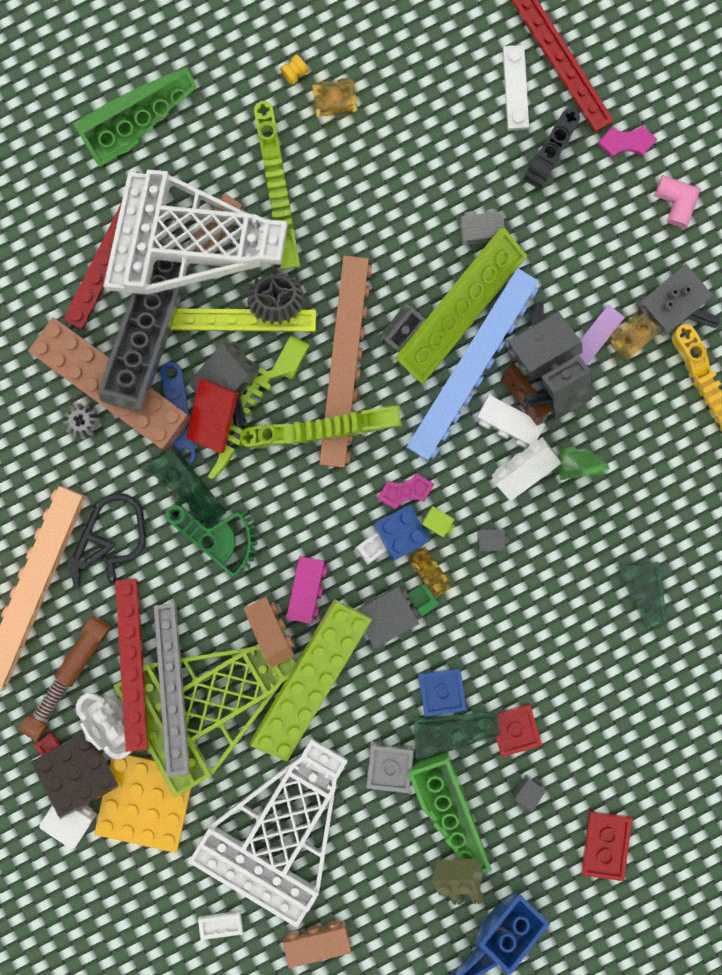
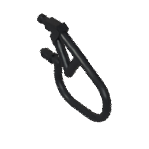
M124 493L109 494L96 503L74 555L70 556L68 561L73 588L81 587L80 569L87 570L114 548L115 542L92 533L99 513L107 503L122 500L131 504L136 512L139 542L133 552L123 556L107 558V567L105 569H107V580L109 583H112L111 577H113V583L117 579L116 566L114 564L132 561L142 553L146 545L144 514L141 505L132 496ZM88 541L103 546L85 561L81 560Z

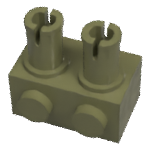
M476 858L439 860L436 862L432 883L439 896H449L453 905H461L465 900L464 895H469L473 904H476V902L481 904L484 901V895L480 890L483 871Z

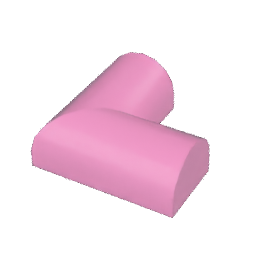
M662 175L654 196L673 203L666 222L687 229L701 188Z

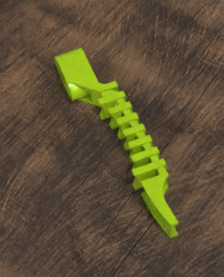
M260 101L254 107V114L266 180L268 182L267 187L273 220L287 221L288 225L281 269L299 268L300 262L274 111L269 102ZM265 132L273 133L270 137L263 136Z
M291 335L273 369L266 371L260 367L258 371L261 376L256 377L252 381L251 386L249 385L246 388L247 393L241 396L245 414L250 416L252 413L250 409L246 408L248 404L254 407L257 405V402L252 399L254 395L261 399L263 398V392L259 391L261 387L271 391L272 386L270 382L281 377H287L291 380L294 378L310 348L309 344ZM232 418L227 440L241 446V441L230 435L232 430L240 435L243 429L234 425ZM226 445L225 452L219 453L218 461L208 477L215 480L227 466L236 450Z
M400 406L364 410L361 413L351 412L350 414H344L343 417L335 416L334 419L315 420L316 422L305 421V423L295 422L294 424L250 427L241 432L240 441L245 447L261 449L285 444L297 445L300 443H310V441L317 442L319 440H329V438L336 439L338 437H348V435L368 434L367 432L372 433L380 429L402 426L400 422Z

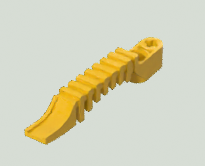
M683 324L672 333L671 340L690 371L688 373L689 377H693L694 386L699 389L698 393L705 399L704 403L709 406V411L715 416L714 420L716 423H719L722 432V390L720 391L718 387L721 383L719 380L715 382L713 379L717 374L709 368L710 364L706 348L695 329L691 325ZM685 333L686 337L681 338L680 334ZM691 349L698 352V358L691 356Z

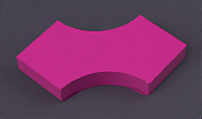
M643 126L631 132H622L612 127L597 145L612 158L622 152H633L642 157L656 142L657 138Z
M417 473L411 480L405 483L387 481L377 499L394 509L400 503L409 499H417L424 502L434 483Z

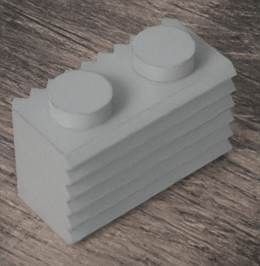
M488 209L484 214H476V211L464 213V216L460 217L462 245L489 242L500 228L505 229L503 211L497 212V209Z

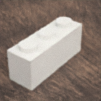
M491 395L487 396L476 417L479 420L478 424L486 429L492 427L498 430L497 434L505 439L511 437L517 440L515 444L524 449H527L532 442L538 439L545 426L544 423L537 426L529 415Z
M541 437L539 440L532 442L523 452L516 454L507 464L499 467L492 474V477L499 489L512 501L562 463L549 444Z

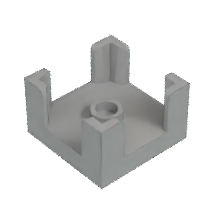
M371 741L366 789L409 793L410 777L408 770L412 768L413 746H383L381 742Z

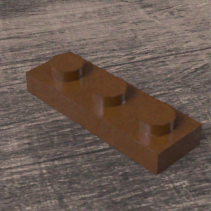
M515 364L508 366L501 381L537 426L543 424L552 410L547 404L531 408L525 407L523 405V398L538 392L521 374Z

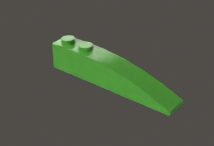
M185 67L112 100L77 120L73 125L100 167L135 147L140 142L139 139L146 133H149L161 118L164 119L169 114L168 112L175 105H179L197 86L188 68Z
M576 446L559 450L560 454L557 455L562 463L557 467L560 480L585 476L609 469V465L600 460L594 453L587 449L576 450Z
M448 749L426 755L408 770V775L422 810L432 820L433 825L443 835L446 843L454 850L458 859L476 858L483 873L492 871Z

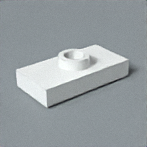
M377 532L355 547L367 565L387 551Z
M241 911L198 917L201 940L243 934Z

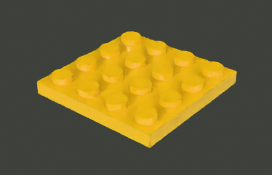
M129 754L122 759L111 757L109 768L119 787L102 797L94 835L177 853L191 789L175 798L154 759Z

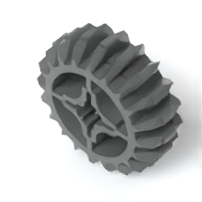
M270 271L269 276L262 274L261 279L255 278V284H250V290L247 293V303L251 313L255 314L257 320L262 318L263 323L270 321L271 325L274 322H278L281 325L283 320L289 323L290 317L296 318L297 313H301L304 304V292L301 289L300 283L296 282L295 277L289 278L288 273L282 276L280 272L277 275H273Z

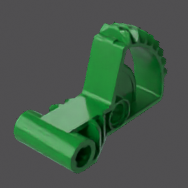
M172 504L167 509L166 519L231 576L237 575L243 566L250 569L251 566L246 561H254V557L249 556V554L257 552L256 549L251 548V545H257L258 542L255 540L251 541V537H257V533H250V530L255 528V525L248 526L247 524L252 521V518L244 519L243 517L248 513L247 510H244L242 513L237 511L208 528L181 504ZM174 510L179 511L178 517H173L172 512ZM239 516L247 531L248 545L241 564L235 571H231L224 564L233 554L235 535L227 522ZM204 537H212L214 544L211 547L203 546L202 539Z

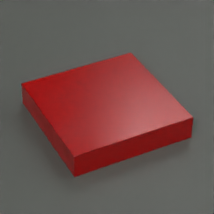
M530 704L489 715L501 757L542 746Z

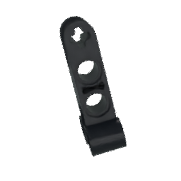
M568 108L563 111L538 155L536 154L523 178L525 182L539 190L542 189L555 166V162L579 123L580 114L577 110ZM555 136L560 137L562 141L557 140ZM545 153H549L553 158L547 157Z

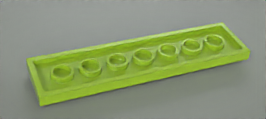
M500 228L394 358L419 383H425L527 257V254L506 229Z
M335 599L333 600L250 741L251 747L286 762L288 761L372 621L370 616Z

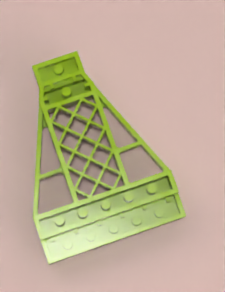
M260 646L182 658L181 663L185 664L193 679L191 683L183 687V691L185 693L194 687L192 697L184 695V698L191 700L188 712L185 711V714H187L186 727H188L190 716L202 719L199 730L187 728L190 775L168 778L166 774L159 676L155 671V668L158 667V662L144 666L149 751L175 798L214 775L277 690L287 680L296 665L293 657L271 667L265 660ZM227 655L232 656L231 659L199 678L189 663L191 661ZM244 658L247 664L237 661ZM235 664L246 666L243 679L232 676ZM231 665L229 675L219 673ZM249 668L257 682L246 680ZM217 675L228 677L225 690L214 687ZM213 676L211 686L201 684ZM231 678L243 681L240 693L228 691ZM120 681L119 683L114 685V688L122 701V686ZM246 682L257 685L254 697L243 695ZM198 686L209 688L207 701L195 698ZM259 688H261L264 694L257 697ZM213 690L224 692L221 704L210 702ZM227 693L239 696L236 708L224 705ZM242 697L252 699L251 702L239 708ZM194 701L206 703L203 716L191 713ZM259 703V708L233 740L225 727V723ZM209 704L220 707L217 719L206 717ZM223 708L234 711L221 719ZM205 719L216 722L202 731ZM219 727L222 729L230 746L211 769L198 748L196 741ZM190 732H194V733H198V734H196V735H194V736L192 737V735H191Z

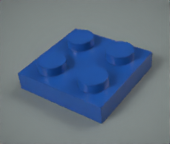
M411 505L373 524L392 561L430 542Z
M460 668L418 674L425 717L467 711Z

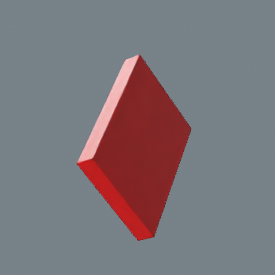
M199 379L186 438L220 454L224 453L238 392L207 379Z
M589 811L581 869L582 876L624 881L632 825L631 816Z

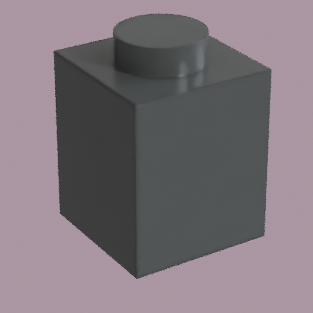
M477 530L478 551H505V546H508L509 541L505 530Z
M526 774L512 794L515 800L514 804L524 811L527 808L532 812L545 794L546 789Z

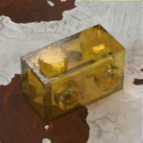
M341 78L337 82L320 81L316 85H312L316 117L357 111L354 79Z
M645 313L640 316L635 314L627 321L628 326L622 330L620 327L610 335L613 339L608 343L623 361L632 357L661 332Z

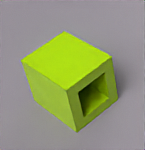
M431 506L421 525L441 537H444L445 534L449 536L455 527L452 524L454 521L452 517Z

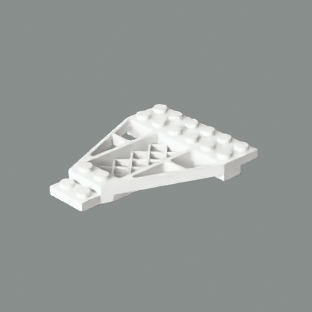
M147 170L146 174L128 172L104 288L109 291L148 295L260 267L261 263L281 264L288 227L287 221L267 220L255 214H248L170 176L168 171ZM170 186H175L195 196L193 208L166 206ZM200 200L224 211L199 209ZM168 218L176 220V222L170 225L169 227H166L163 224V222ZM189 220L196 221L197 224L190 229L184 226ZM210 222L217 223L218 226L210 232L205 228ZM231 224L237 225L239 228L231 234L226 230ZM181 227L184 233L175 238L171 233ZM202 229L205 235L196 241L192 235ZM223 231L227 237L217 242L214 236ZM168 235L172 241L162 247L159 241ZM241 235L240 243L238 244L235 238ZM189 237L193 243L183 249L180 243ZM210 239L214 246L205 251L201 245ZM232 242L235 248L226 253L222 247ZM175 246H177L180 250H171V249L174 248ZM196 248H198L201 252H192V251H194ZM219 250L223 255L213 253ZM155 261L182 262L179 278L150 285ZM191 263L223 266L185 276L187 266Z
M311 738L302 755L298 756L211 823L188 863L298 928L305 914L309 912L319 895L336 782L348 759ZM289 776H290L291 778L295 779V780H291V781L286 782L287 779L289 778ZM278 778L280 779V783L261 813L245 805ZM298 783L300 794L289 797L286 786ZM301 784L305 785L313 791L303 793ZM283 788L286 798L275 800ZM316 794L319 805L307 807L305 797ZM319 794L324 797L322 802L320 800ZM301 798L304 808L292 811L290 801ZM287 802L289 812L278 815L275 804ZM272 806L275 816L265 818ZM325 807H327L328 812L322 849L319 850L307 843L306 839ZM238 809L243 810L256 819V823L245 841H239L217 827V825ZM313 810H317L316 813L314 814L313 818H312L311 821H310V817H309V813H308V812H309V811H313ZM305 813L308 823L296 826L294 815ZM290 816L293 827L281 829L279 819ZM276 820L278 831L267 833L265 823ZM262 825L264 834L254 837L259 826ZM306 828L303 835L299 839L297 830ZM294 831L296 842L285 844L283 834ZM280 835L282 845L271 848L268 837ZM265 838L267 849L256 851L254 841ZM295 847L288 857L287 848ZM301 848H306L320 857L315 885L289 870ZM283 850L286 860L274 862L272 852ZM269 853L270 859L263 854Z

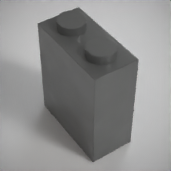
M396 586L356 609L372 619L365 632L374 648L383 645L419 624L417 619L420 616L415 607L410 608L407 600L410 598L404 588L400 590Z

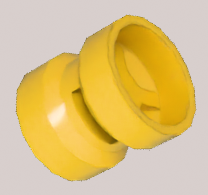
M297 54L291 58L289 65L284 64L280 67L281 73L292 85L298 81V76H304L309 72L308 67Z

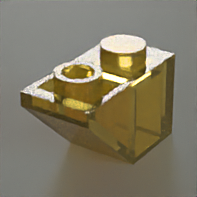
M426 547L408 558L434 598H437L453 587Z

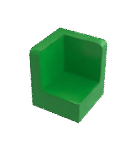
M422 583L408 593L410 600L421 616L439 605L425 583Z

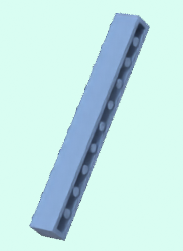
M519 268L516 269L406 448L426 461L430 457L432 459L435 458L440 449L437 447L440 440H446L451 432L448 429L451 422L456 423L462 414L459 409L463 404L467 406L473 396L470 393L474 386L478 388L484 378L481 376L484 369L489 370L495 361L492 358L495 351L500 352L506 342L503 338L506 333L511 335L517 325L514 323L516 317H522L528 307L525 305L528 298L533 299L539 289L536 287L539 282L538 280Z

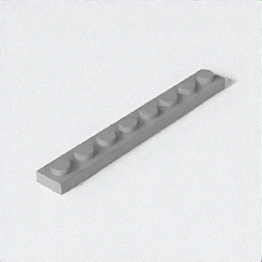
M175 603L154 606L166 774L168 778L190 775L177 607Z

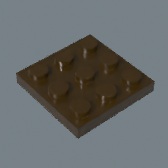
M85 733L31 761L60 820L119 787L101 750H98L94 744L86 740Z

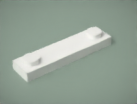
M524 45L503 46L507 131L528 130L529 117Z

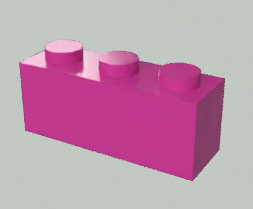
M299 556L286 619L309 624L312 623L313 619L317 620L319 607H315L317 598L321 599L323 586H320L321 578L326 577L328 566L324 565V560Z

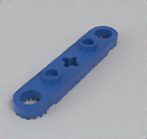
M168 362L161 369L165 398L190 416L182 368L175 362ZM175 367L178 371L177 376L173 379L168 378L166 374L167 369ZM189 423L173 444L175 459L181 465H190L196 459L195 442L186 438ZM183 449H189L191 452V458L187 461H183L180 458V453Z

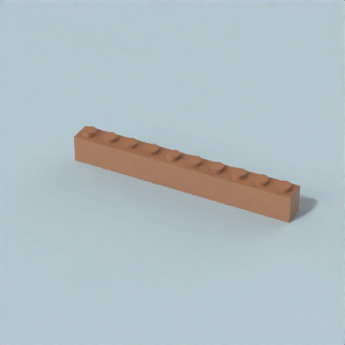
M343 256L325 418L343 417L344 414L356 411L352 410V402H357L358 389H354L355 381H359L360 368L356 367L357 360L362 359L363 348L359 347L360 339L364 340L365 327H361L362 319H366L367 306H364V298H369L370 286L366 285L367 277L371 278L372 265H368L369 258ZM348 435V437L322 440L319 465L345 468V464H350L351 452L347 451L348 443H352L353 436Z

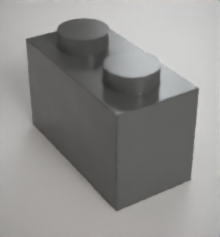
M405 304L379 337L395 351L400 352L426 319L413 307Z

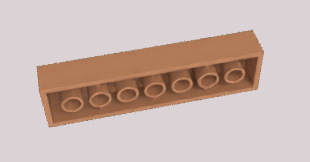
M54 317L51 318L28 350L36 358L167 452L190 422L191 416L152 388L150 389L143 413L101 402L98 390L109 357Z

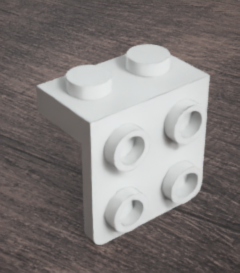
M52 805L40 823V829L70 849H74L97 813L86 805L60 820Z

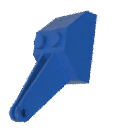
M514 893L497 905L484 920L475 941L477 947L451 975H482L496 966L506 975H511L550 923L519 893Z

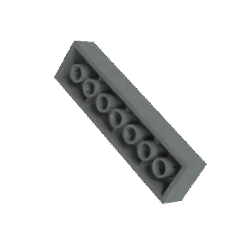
M174 247V248H172L171 250H180V249ZM155 261L150 285L179 278L182 262ZM193 263L187 266L185 276L189 275ZM185 285L148 295L132 293L98 390L101 402L143 413Z

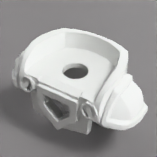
M89 692L81 696L77 701L76 711L82 721L80 726L85 733L86 740L94 744L98 750L103 749L108 756L114 759H122L128 756L131 752H125L122 701L115 696L102 697Z

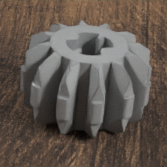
M78 403L77 410L73 406L69 407L72 413H65L64 416L68 417L69 420L63 421L64 425H70L66 432H73L74 438L80 435L81 439H86L87 434L93 436L94 433L91 429H99L97 425H94L95 422L100 421V418L94 417L97 411L95 409L91 410V406L88 404L83 408V405ZM79 418L85 420L84 425L78 422Z

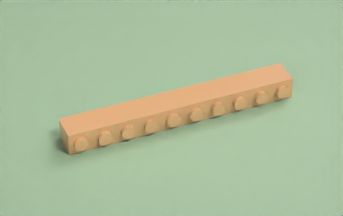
M59 486L58 489L53 491L51 506L43 514V525L35 533V544L27 552L26 559L28 561L25 567L23 566L19 571L18 578L20 580L17 586L13 587L10 593V598L12 599L1 615L3 620L0 625V692L7 689L87 496L66 487Z

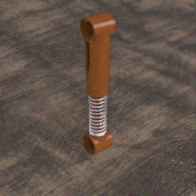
M95 615L91 616L85 624L82 634L54 676L56 681H53L54 684H51L52 687H49L50 690H47L48 693H45L44 700H41L42 703H39L40 706H37L38 709H35V712L30 713L24 719L18 731L35 742L42 737L49 725L47 721L51 717L50 714L53 713L57 704H59L58 701H61L67 688L74 685L112 626Z

